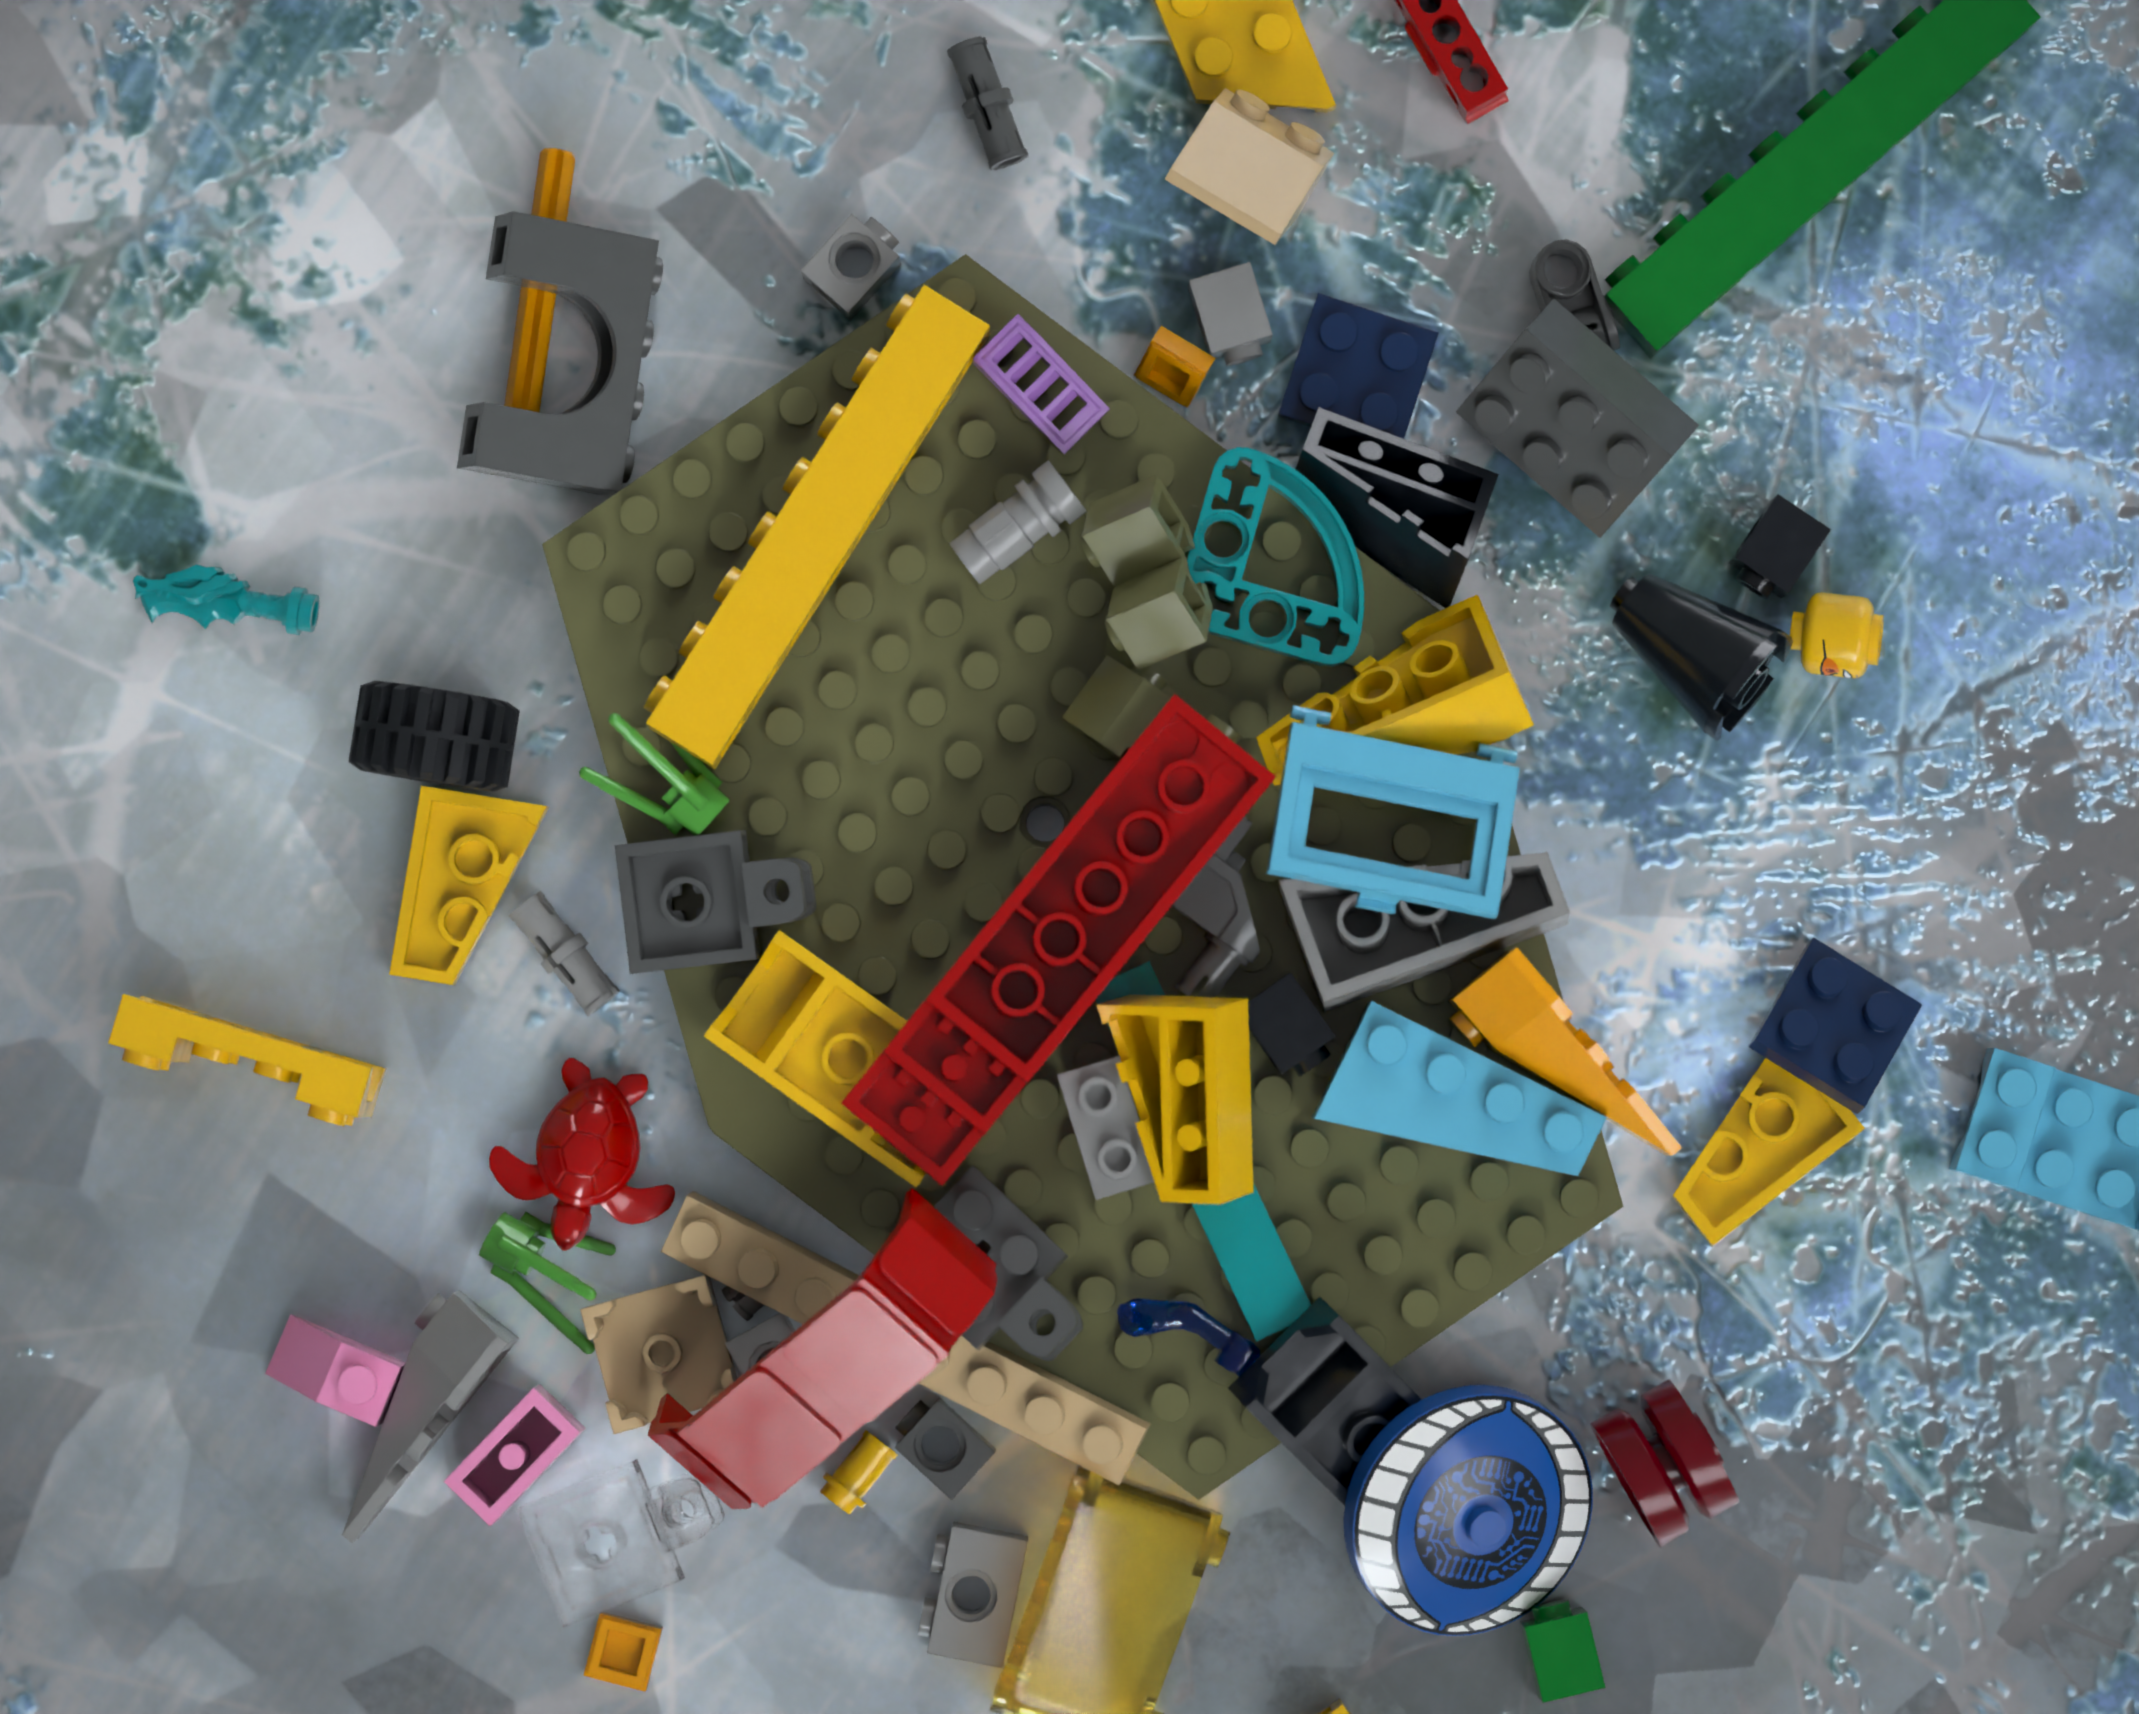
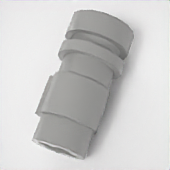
M1049 460L1031 473L1035 479L1028 484L1024 479L1015 485L1017 489L1015 494L1003 503L1001 501L968 525L969 528L949 543L979 584L983 583L1000 569L1003 571L1035 547L1033 544L1046 534L1050 533L1052 537H1055L1062 531L1059 527L1062 522L1066 520L1069 524H1072L1087 512Z

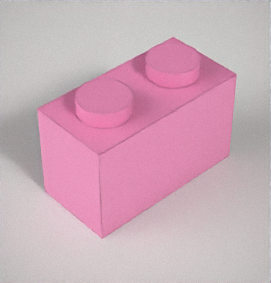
M539 1384L511 1410L443 1482L491 1526L508 1511L586 1428Z

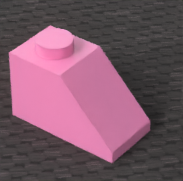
M290 1314L265 1374L315 1402L376 1427L385 1420L406 1362Z

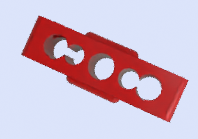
M1394 0L1406 20L1404 28L1425 65L1433 76L1440 78L1467 125L1509 101L1506 95L1508 92L1507 85L1458 0H1431L1438 6V10L1433 13L1423 11L1419 4L1420 0ZM1440 24H1448L1455 29L1457 39L1449 44L1441 43L1434 37L1432 29ZM1462 54L1469 59L1470 68L1468 72H1476L1483 77L1484 87L1482 90L1473 92L1464 88L1460 81L1464 68L1455 66L1451 57Z

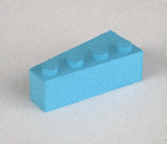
M1370 1001L1367 1003L1311 1118L1578 1176L1607 1117Z

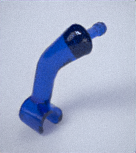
M1137 1298L1121 1304L1117 1309L1119 1325L1127 1335L1139 1337L1169 1330L1183 1329L1199 1335L1220 1349L1214 1361L1238 1376L1260 1356V1349L1255 1343L1229 1329L1198 1305L1188 1301Z

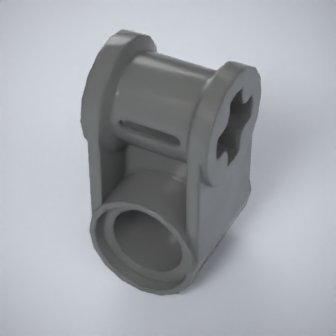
M1567 239L1557 240L1546 245L1533 259L1529 271L1530 281L1540 311L1542 312L1555 299L1586 327L1592 326L1594 330L1591 331L1614 351L1620 349V339L1611 309L1606 298L1602 295L1591 258L1586 249L1577 242ZM1561 254L1569 257L1574 262L1577 268V278L1572 286L1561 288L1554 286L1548 281L1544 270L1548 257Z

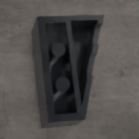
M1319 407L1295 470L1311 481L1331 502L1346 525L1356 548L1442 607H1450L1469 560L1499 474Z

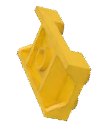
M779 930L755 968L727 1007L709 1027L704 1037L915 1188L918 1187L925 1177L926 1173L840 1104L906 1024L907 1020Z
M127 994L122 995L108 1044L125 1048L122 1061L159 1071V1069L169 1071L171 1062L189 1063L192 1054L227 1065L229 1063L237 1065L240 1056L256 1060L253 1069L254 1073L287 1083H299L295 1100L310 1104L307 1116L340 1126H352L355 1117H372L387 1069L149 997L141 996L137 998Z

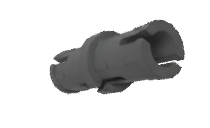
M980 36L957 43L947 50V54L952 60L966 98V102L962 105L964 114L967 119L974 120L989 161L990 170H999L1023 161L1029 154L1027 149L1024 148L1009 107L1014 101L1010 89L1007 87L1002 88L987 47L986 37L982 38Z

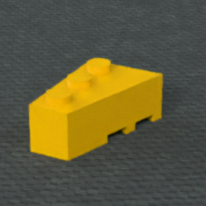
M1127 995L1096 1004L1102 1024L1109 1023L1121 1062L1116 1063L1121 1082H1128L1141 1120L1135 1124L1161 1202L1221 1205L1253 1193L1248 998Z

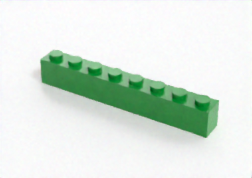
M1943 0L1930 13H1927L1921 5L1918 6L1892 29L1893 34L1899 40L1881 55L1873 47L1867 50L1844 71V74L1851 80L1833 97L1825 88L1821 90L1796 113L1803 122L1786 138L1777 130L1774 131L1749 153L1748 156L1755 165L1737 180L1730 172L1723 175L1700 196L1707 204L1702 211L1690 221L1680 213L1652 238L1659 246L1656 251L1642 263L1634 255L1630 256L1605 279L1612 288L1604 297L1608 302L1613 317L1651 359L2029 31L2041 16L2027 0Z

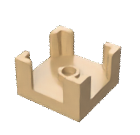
M707 1275L697 1276L580 1309L588 1340L593 1339L609 1401L605 1404L613 1434L643 1427L651 1423L656 1417L661 1398L667 1393L687 1411L691 1412L702 1409L738 1379L732 1356L725 1345L727 1337L712 1281Z

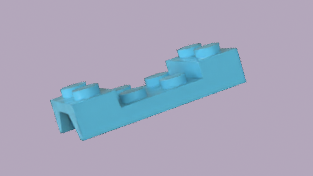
M1987 1048L1982 1065L1981 1085L1966 1132L1951 1159L1949 1170L2139 1231V1096L2058 1070L2056 1067L1997 1048Z

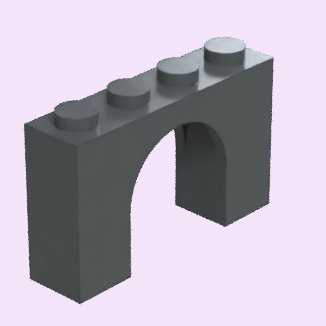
M515 211L495 216L486 280L555 293L569 300L583 313L594 332L598 355L597 367L593 381L585 395L574 406L560 414H545L486 402L466 405L457 469L599 495L614 494L622 489V483H627L631 477L635 459L634 448L628 445L632 420L638 419L644 401V386L642 383H638L641 358H645L648 355L653 341V322L647 320L651 295H655L659 290L663 275V261L657 257L659 240Z

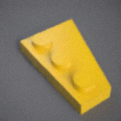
M1765 1058L1672 1197L1710 1246L1713 1247L1863 1132L1865 1128L1851 1110Z

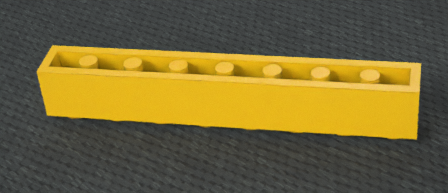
M923 285L916 298L907 293L901 298L886 324V327L894 331L881 353L871 348L864 356L851 380L859 385L847 407L838 402L832 407L817 432V435L825 441L812 462L805 457H801L782 488V490L790 494V497L777 516L767 511L760 520L748 541V544L756 550L745 568L741 571L737 567L732 566L713 597V599L721 603L719 609L708 626L701 621H697L678 652L687 658L674 680L665 675L659 680L644 705V709L652 713L646 722L649 729L713 769L717 768L972 365L973 358L980 352L990 336V325L926 285Z

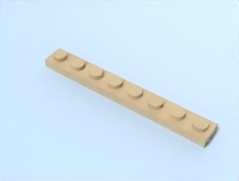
M694 1191L686 1196L661 1250L662 1253L801 1324L807 1322L860 1276ZM962 1335L951 1348L949 1356L941 1361L934 1371L919 1382V1384L1117 1485H1120L1124 1480L1151 1424L990 1341L979 1351Z

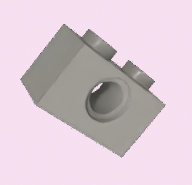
M1119 1056L1057 1075L1096 1200L1154 1182L1135 1124L1140 1120L1128 1082H1121L1116 1063L1121 1062Z
M953 1522L950 1536L937 1534L930 1572L942 1574L938 1599L925 1597L918 1630L919 1636L930 1638L928 1654L1003 1668L1028 1536L959 1522ZM967 1576H976L984 1580L991 1594L988 1603L978 1610H966L959 1606L954 1599L953 1588L960 1579Z

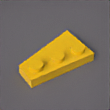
M421 785L389 975L448 985L456 984L549 809L548 806Z

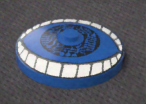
M1467 1385L1428 1396L1405 1409L1380 1431L1361 1457L1354 1471L1347 1492L1343 1518L1346 1550L1354 1572L1367 1592L1389 1614L1404 1624L1423 1632L1445 1636H1466L1488 1632L1514 1622L1532 1611V1608L1540 1605L1555 1591L1575 1564L1588 1534L1593 1506V1486L1588 1462L1579 1442L1570 1429L1542 1403L1519 1391L1493 1385Z

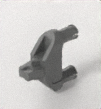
M1243 817L1171 906L1207 932L1204 937L1208 940V943L1181 981L1177 982L1174 986L1175 989L1185 996H1190L1201 979L1207 977L1208 981L1197 997H1217L1238 966L1242 964L1246 967L1249 962L1253 963L1260 954L1241 874L1238 872L1246 859L1234 851L1253 824L1246 817Z

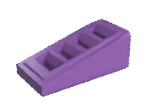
M1019 314L973 358V365L1063 455L1110 410ZM1022 340L1030 349L1004 373L997 364ZM1041 359L1048 368L1022 392L1016 383ZM1060 378L1067 387L1041 412L1034 402ZM1078 396L1086 405L1059 430L1052 421Z

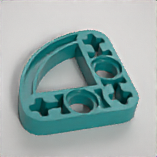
M1236 447L1227 450L1218 458L1213 467L1193 537L1195 548L1189 551L1187 562L1194 583L1201 582L1215 586V597L1218 600L1234 604L1235 590L1247 593L1248 597L1239 611V630L1224 626L1230 617V613L1212 610L1208 634L1319 666L1333 667L1343 664L1353 655L1359 643L1364 616L1362 570L1355 545L1346 525L1325 495L1311 481L1291 466L1268 454L1251 448ZM1239 460L1251 463L1250 474L1259 478L1257 487L1246 486L1239 506L1240 508L1251 507L1253 509L1250 519H1246L1233 510H1213L1211 508L1215 497L1227 504L1232 485L1229 479L1222 477V473L1225 468L1235 469ZM1268 487L1292 503L1306 517L1320 537L1329 556L1335 577L1337 607L1242 580ZM1219 521L1234 524L1242 536V545L1239 551L1226 558L1211 554L1204 542V535L1207 529L1213 523ZM1273 601L1282 607L1286 615V625L1282 632L1273 637H1262L1251 629L1248 621L1249 613L1257 603ZM1296 608L1310 612L1304 623L1308 626L1324 628L1328 619L1340 622L1339 633L1348 637L1346 647L1341 645L1335 646L1331 655L1323 654L1319 651L1320 641L1303 634L1300 636L1301 648L1288 645L1286 642L1296 627Z

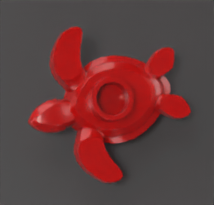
M568 1058L561 1069L562 1080L569 1093L554 1106L541 1125L536 1141L537 1164L525 1163L502 1146H495L489 1156V1167L494 1177L513 1197L528 1201L536 1200L552 1193L558 1199L552 1211L550 1229L554 1241L562 1251L573 1248L585 1237L592 1219L590 1213L592 1206L600 1204L614 1219L621 1223L633 1225L644 1223L660 1216L670 1208L675 1198L674 1187L668 1184L640 1189L627 1185L636 1171L641 1152L640 1133L630 1106L643 1098L647 1092V1076L644 1074L625 1075L615 1085L605 1077L592 1079L590 1069L575 1058Z

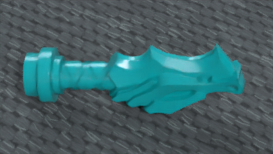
M196 564L190 568L166 574L160 580L148 579L138 575L133 579L136 589L135 599L141 598L142 605L151 623L158 616L170 612L180 613L193 618L204 629L216 619H224L235 625L245 616L257 618L261 616L265 619L281 621L282 626H286L287 634L300 635L302 631L312 633L318 620L319 595L309 594L307 588L293 587L291 593H286L285 596L266 595L261 592L248 591L250 585L247 581H238L235 574L224 575L225 572L221 567H204Z

